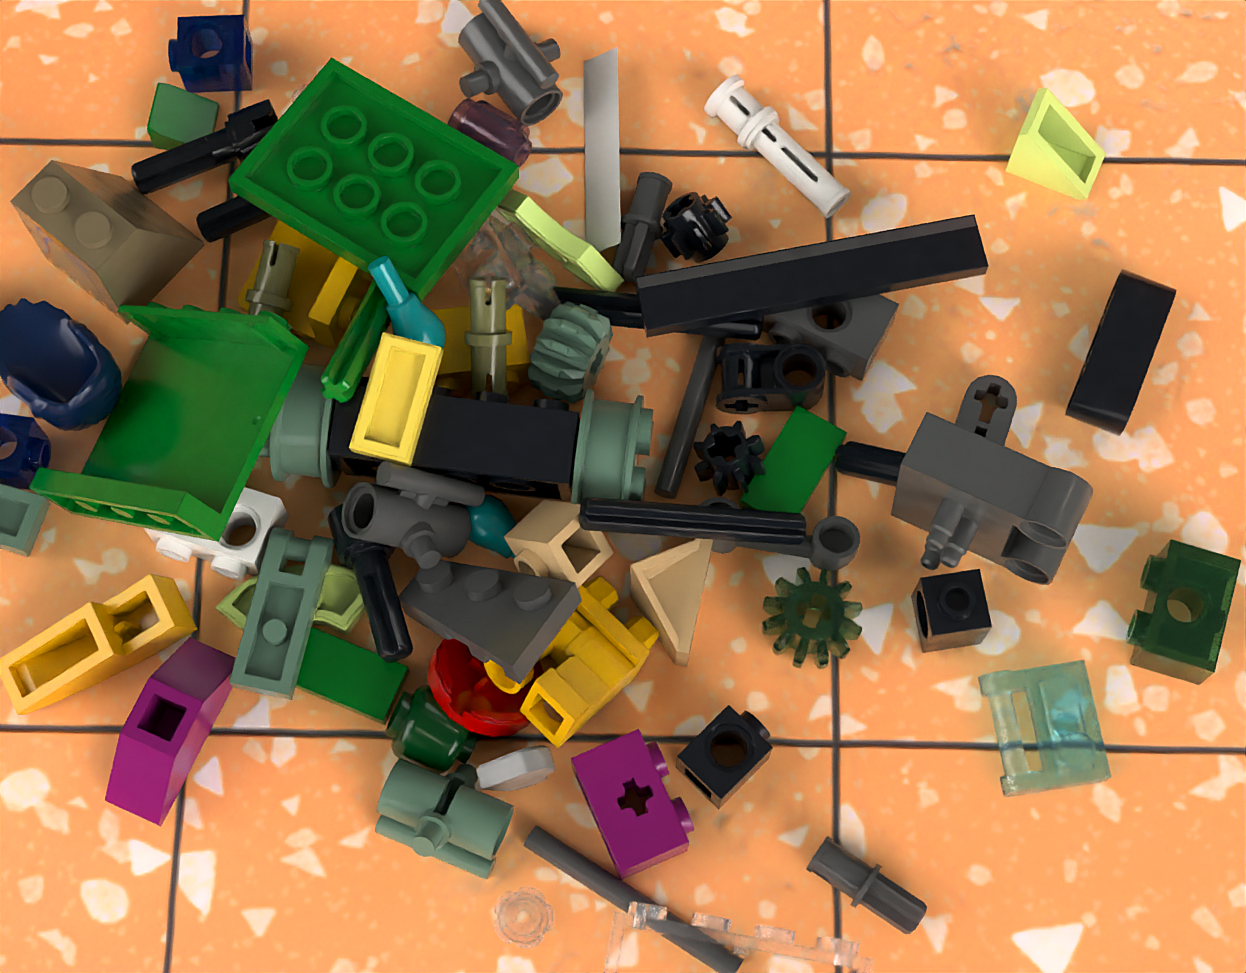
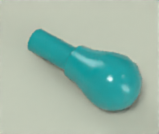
M382 256L368 265V270L388 303L386 310L391 319L393 335L436 345L443 349L446 341V331L443 322L433 311L421 303L415 293L408 292L388 256Z
M485 495L482 504L478 507L463 505L467 509L471 521L469 541L477 546L494 551L506 559L511 557L514 559L516 556L504 536L517 525V522L502 500L493 495Z

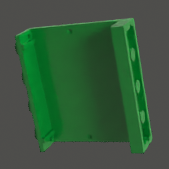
M148 302L146 306L121 304L117 312L149 336L121 391L120 399L111 411L81 474L39 467L29 488L74 515L219 542L310 347L290 332L292 326L287 323V320L269 311L261 310L257 315H248L226 307L220 308L219 312H210L187 304L183 305L182 309L167 308L155 302Z

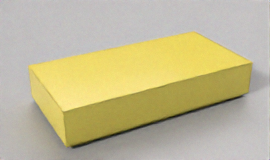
M385 332L382 333L349 449L352 452L411 467L442 359V347Z

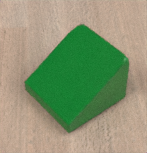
M158 82L147 125V132L154 148L170 150L213 133L219 113V103L171 84Z

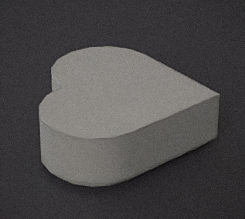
M538 745L512 752L479 765L480 768L476 769L481 790L513 791L543 782L547 779L546 775L555 771V765L550 748Z

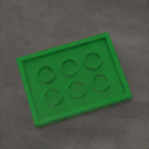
M331 57L229 177L228 181L233 193L370 275L368 265L382 256H388L408 292L415 293L422 302L519 179V166Z

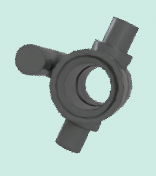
M480 0L478 7L482 13L469 21L458 37V43L476 65L474 72L459 79L461 91L467 98L482 92L486 95H492L497 92L522 126L537 124L548 117L562 100L563 93L555 84L559 74L550 63L560 58L559 45L552 38L538 44L534 42L501 0Z
M384 461L377 469L374 484L360 482L355 484L348 492L342 508V525L349 537L401 547L407 556L416 559L420 568L430 569L439 563L441 557L453 558L465 548L469 540L471 521L467 509L461 504L472 507L480 506L485 497V489L481 484Z

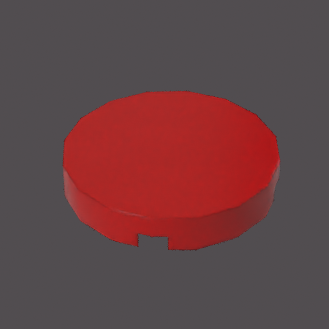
M444 638L429 660L428 683L434 700L450 719L471 732L498 737L514 735L530 725L531 722L519 710L534 681L544 674L540 661L535 663L533 666V679L516 694H508L500 690L491 681L486 673L484 662L472 656L467 645L455 638L449 640Z

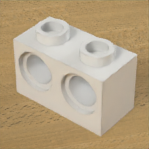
M244 487L219 542L144 528L152 541L157 544L155 550L160 554L180 562H189L190 557L194 556L212 562L210 568L223 576L235 580H244L246 574L252 576L259 574L272 529L274 527L284 529L289 515L280 498ZM249 525L256 528L254 537L248 543L241 546L229 544L230 535L238 527Z

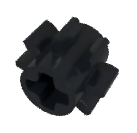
M689 192L673 201L663 213L662 217L665 221L663 226L667 231L660 236V239L674 258L682 255L685 260L692 258L696 263L704 262L717 255L729 240L726 234L729 229L725 223L732 217L717 196L709 200L706 195L700 197L697 192Z
M738 420L733 427H718L714 423L711 424V432L706 436L704 442H694L693 444L697 457L702 460L694 466L700 482L713 478L715 491L721 497L726 490L740 489L743 493H748V485L753 476L765 475L766 473L763 461L758 457L765 450L761 437L759 435H752L746 439L743 424ZM734 456L733 460L725 461V458Z

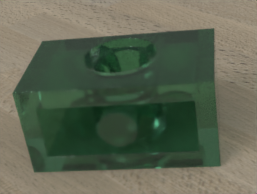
M1172 539L1157 556L1150 554L1140 579V588L1148 590L1143 611L1138 609L1134 611L1126 635V643L1134 645L1130 665L1196 685H1200L1210 677L1216 669L1241 560ZM1167 600H1178L1184 603L1191 613V622H1181L1175 619L1168 610Z

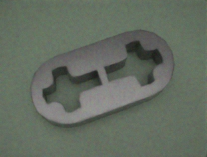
M985 375L978 377L971 382L963 397L955 424L1004 446L1017 406L1015 389L1007 380L1000 376ZM986 393L997 396L995 404L1000 407L993 411L988 423L979 421L982 411V403L979 400H982Z

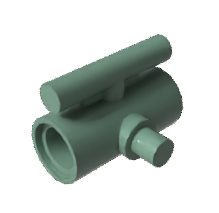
M400 758L393 766L382 789L377 805V813L381 815L376 824L375 833L412 848L420 856L434 857L487 880L496 862L497 857L495 855L509 827L514 805L476 790L475 783L478 780L476 768L470 764H460L454 773L442 776Z

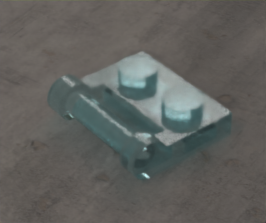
M1084 660L1016 671H995L978 677L981 696L988 697L1005 773L1004 776L1000 777L1003 797L1106 782L1112 777ZM1013 693H1026L1043 770H1028L1012 698Z

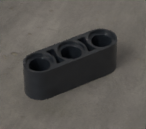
M1124 269L1120 271L1065 412L1066 416L1117 436L1122 434L1131 416L1176 295V289Z

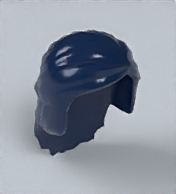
M21 298L15 306L12 304L6 305L0 311V377L8 390L30 408L34 418L43 419L63 431H80L97 425L100 421L106 419L120 399L122 373L111 352L99 342L97 336L84 324L73 320L64 310L58 309L46 301L33 304L27 299Z

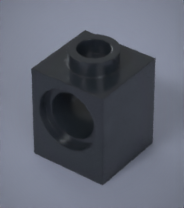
M980 569L921 577L911 599L922 653L981 644L992 628Z
M728 705L677 755L676 768L719 810L769 759L773 747L766 740L771 735L753 714L745 710L739 715ZM731 740L741 746L745 759L736 766L725 767L714 760L711 748L719 741Z

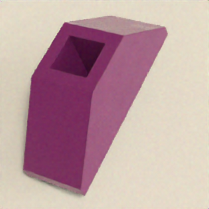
M189 637L148 678L119 734L105 795L106 802L153 824L162 826L233 688L229 681L235 657Z

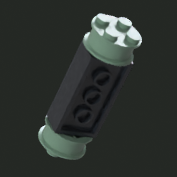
M302 363L260 452L261 457L270 458L271 473L275 481L284 482L290 474L321 478L324 487L334 488L342 471L345 475L376 479L377 469L385 460L355 453L349 449L369 377H362L352 398L349 401L340 403L335 398L327 400L321 394L320 389L323 385L321 376L327 366ZM434 385L411 463L412 468L481 484L487 493L579 505L587 497L644 501L646 468L637 467L639 455L650 456L654 421H652L653 409L644 408L643 395H637L634 403L596 399L594 389H587L580 420L579 412L569 411V404L558 400L535 399L532 407L509 404V396L487 391L475 392L474 399L451 397L450 389Z

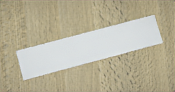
M618 47L584 62L586 242L591 244L598 252L621 243Z

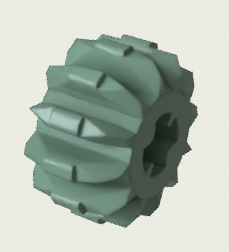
M568 301L554 308L550 318L544 321L543 329L540 335L536 337L534 350L530 354L531 363L527 371L532 387L542 391L543 395L558 401L564 400L575 404L579 400L584 399L587 389L596 384L597 377L604 368L605 358L610 351L609 343L613 333L609 318L597 314V310L583 304L578 306Z

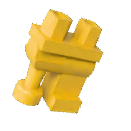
M597 576L578 588L582 599L581 603L537 661L539 662L550 655L559 666L555 669L551 667L534 681L519 710L557 749L620 691L633 682L659 636V631L644 616L636 615L623 625L610 613L617 604L619 597L616 589L602 576ZM491 660L486 664L484 663L486 673L491 681L500 690L508 694H516L533 679V667L521 684H518L505 675L500 665ZM545 700L564 718L562 722L555 721L549 717L544 708Z

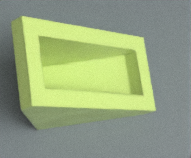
M1038 88L1005 171L1077 200H1084L1089 196L1106 153L1048 88Z

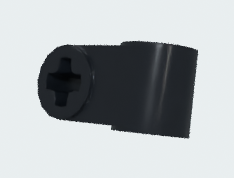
M739 342L722 345L715 351V361L721 366V393L716 396V408L724 413L742 415L766 411H793L796 405L809 410L817 405L822 398L826 364L822 354L811 345L802 343L758 345ZM802 370L809 373L813 377V381L807 385H793L785 379V375L791 371ZM739 373L744 374L743 385H739Z

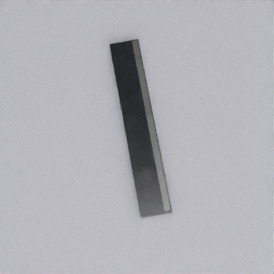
M975 214L637 276L635 277V288L646 338L984 275L989 265Z

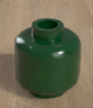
M429 685L418 687L413 694L407 691L402 693L385 730V735L392 738L391 748L395 756L438 774L448 771L455 760L466 764L480 735L479 733L467 730L450 719L434 700Z

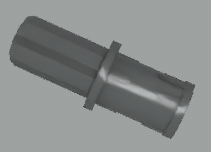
M655 172L640 173L629 212L621 217V229L623 230L621 243L617 246L611 266L624 279L623 282H635V277L644 275L654 241L660 239V236L663 234V227L660 221L673 183L667 177Z
M827 836L806 870L810 873H815L852 898L853 901L850 904L852 907L856 908L859 903L902 933L910 935L924 917L927 910L926 904L879 873L882 866L876 864L872 868Z

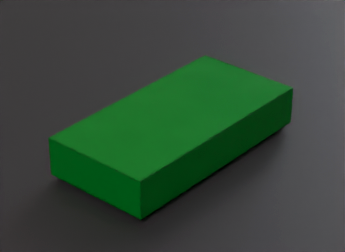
M796 405L763 460L766 469L765 475L753 476L748 485L749 492L743 493L739 500V506L750 510L802 513L835 458L837 447L845 441L847 432Z
M311 627L295 688L386 725L410 670L408 666L398 662L386 663L378 654Z

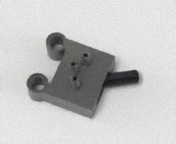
M926 412L906 453L849 441L845 445H839L835 451L837 457L835 468L839 473L896 487L891 516L929 532L926 538L925 551L921 558L922 566L929 570L937 569L940 563L949 568L957 567L961 557L967 551H970L1007 568L1015 575L1027 581L1049 585L1056 575L1093 495L1091 485L1080 476L1061 468L1050 467L929 412Z

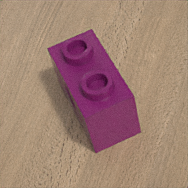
M637 729L571 758L572 770L621 880L688 850L689 840L686 834L694 831V826L680 796L672 800L669 798L661 780L662 777L669 775V770L656 741L645 744L640 730ZM634 789L638 797H645L647 795L650 797L645 803V814L638 817L631 807L623 810L620 808L625 804V792Z

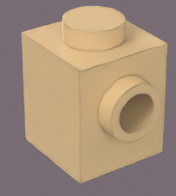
M543 500L504 536L516 556L514 564L519 573L575 582L577 588L610 558L614 551L602 531H588L580 527L579 504Z

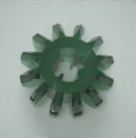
M805 567L798 568L795 575L796 585L788 579L780 577L776 580L774 586L778 596H767L764 598L762 609L772 617L762 622V633L770 636L780 635L772 647L775 655L784 654L790 647L796 650L792 659V665L796 668L802 667L807 654L813 655L814 663L818 669L827 667L829 662L828 651L840 659H845L850 652L846 640H858L862 632V627L852 620L861 615L863 610L862 603L854 600L843 601L850 593L852 585L849 581L840 582L835 588L829 586L831 571L828 568L822 569L817 582L811 581L810 574ZM808 609H815L821 612L815 628H810L803 624Z

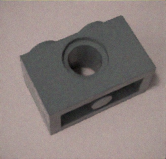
M877 294L764 316L763 331L768 334L769 339L774 344L802 343L811 345L824 357L828 372L844 378L850 375L862 381L893 326L899 304ZM819 315H829L838 320L840 326L835 329H824L818 326L813 318Z

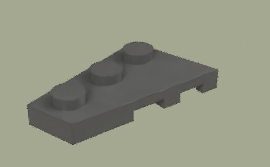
M440 560L436 566L430 569L421 568L398 596L407 616L446 640L455 638L468 646L471 655L485 664L491 660L500 665L505 675L518 684H521L582 601L575 582Z

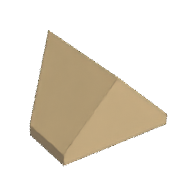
M697 538L630 564V597L641 614L659 631L658 640L675 665L683 667L688 665L711 557L713 539Z

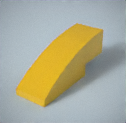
M150 573L103 604L88 602L0 658V677L17 715H26L121 673L168 648L198 629L174 579Z

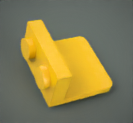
M278 220L268 240L275 241L277 245L284 243L300 249L287 297L292 300L290 312L284 311L282 318L287 320V323L292 326L290 332L336 350L374 278ZM262 252L238 296V304L241 310L247 314L250 302L245 301L247 289H254Z

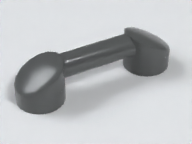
M712 497L700 504V506L740 509L734 501L724 497ZM830 516L822 519L815 526L813 535L806 534L804 542L800 545L713 539L712 551L724 554L732 552L736 547L809 558L814 567L824 571H833L843 568L854 559L860 544V533L855 524L850 520L840 516Z

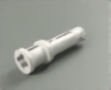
M736 74L726 79L707 100L704 111L711 118L718 116L738 135L737 143L742 148H747L750 151L754 149L759 151L826 218L834 215L849 199L851 191L848 188H844L810 153L804 150L778 125L780 120L777 116L778 112L771 106L764 108L744 89L745 81Z

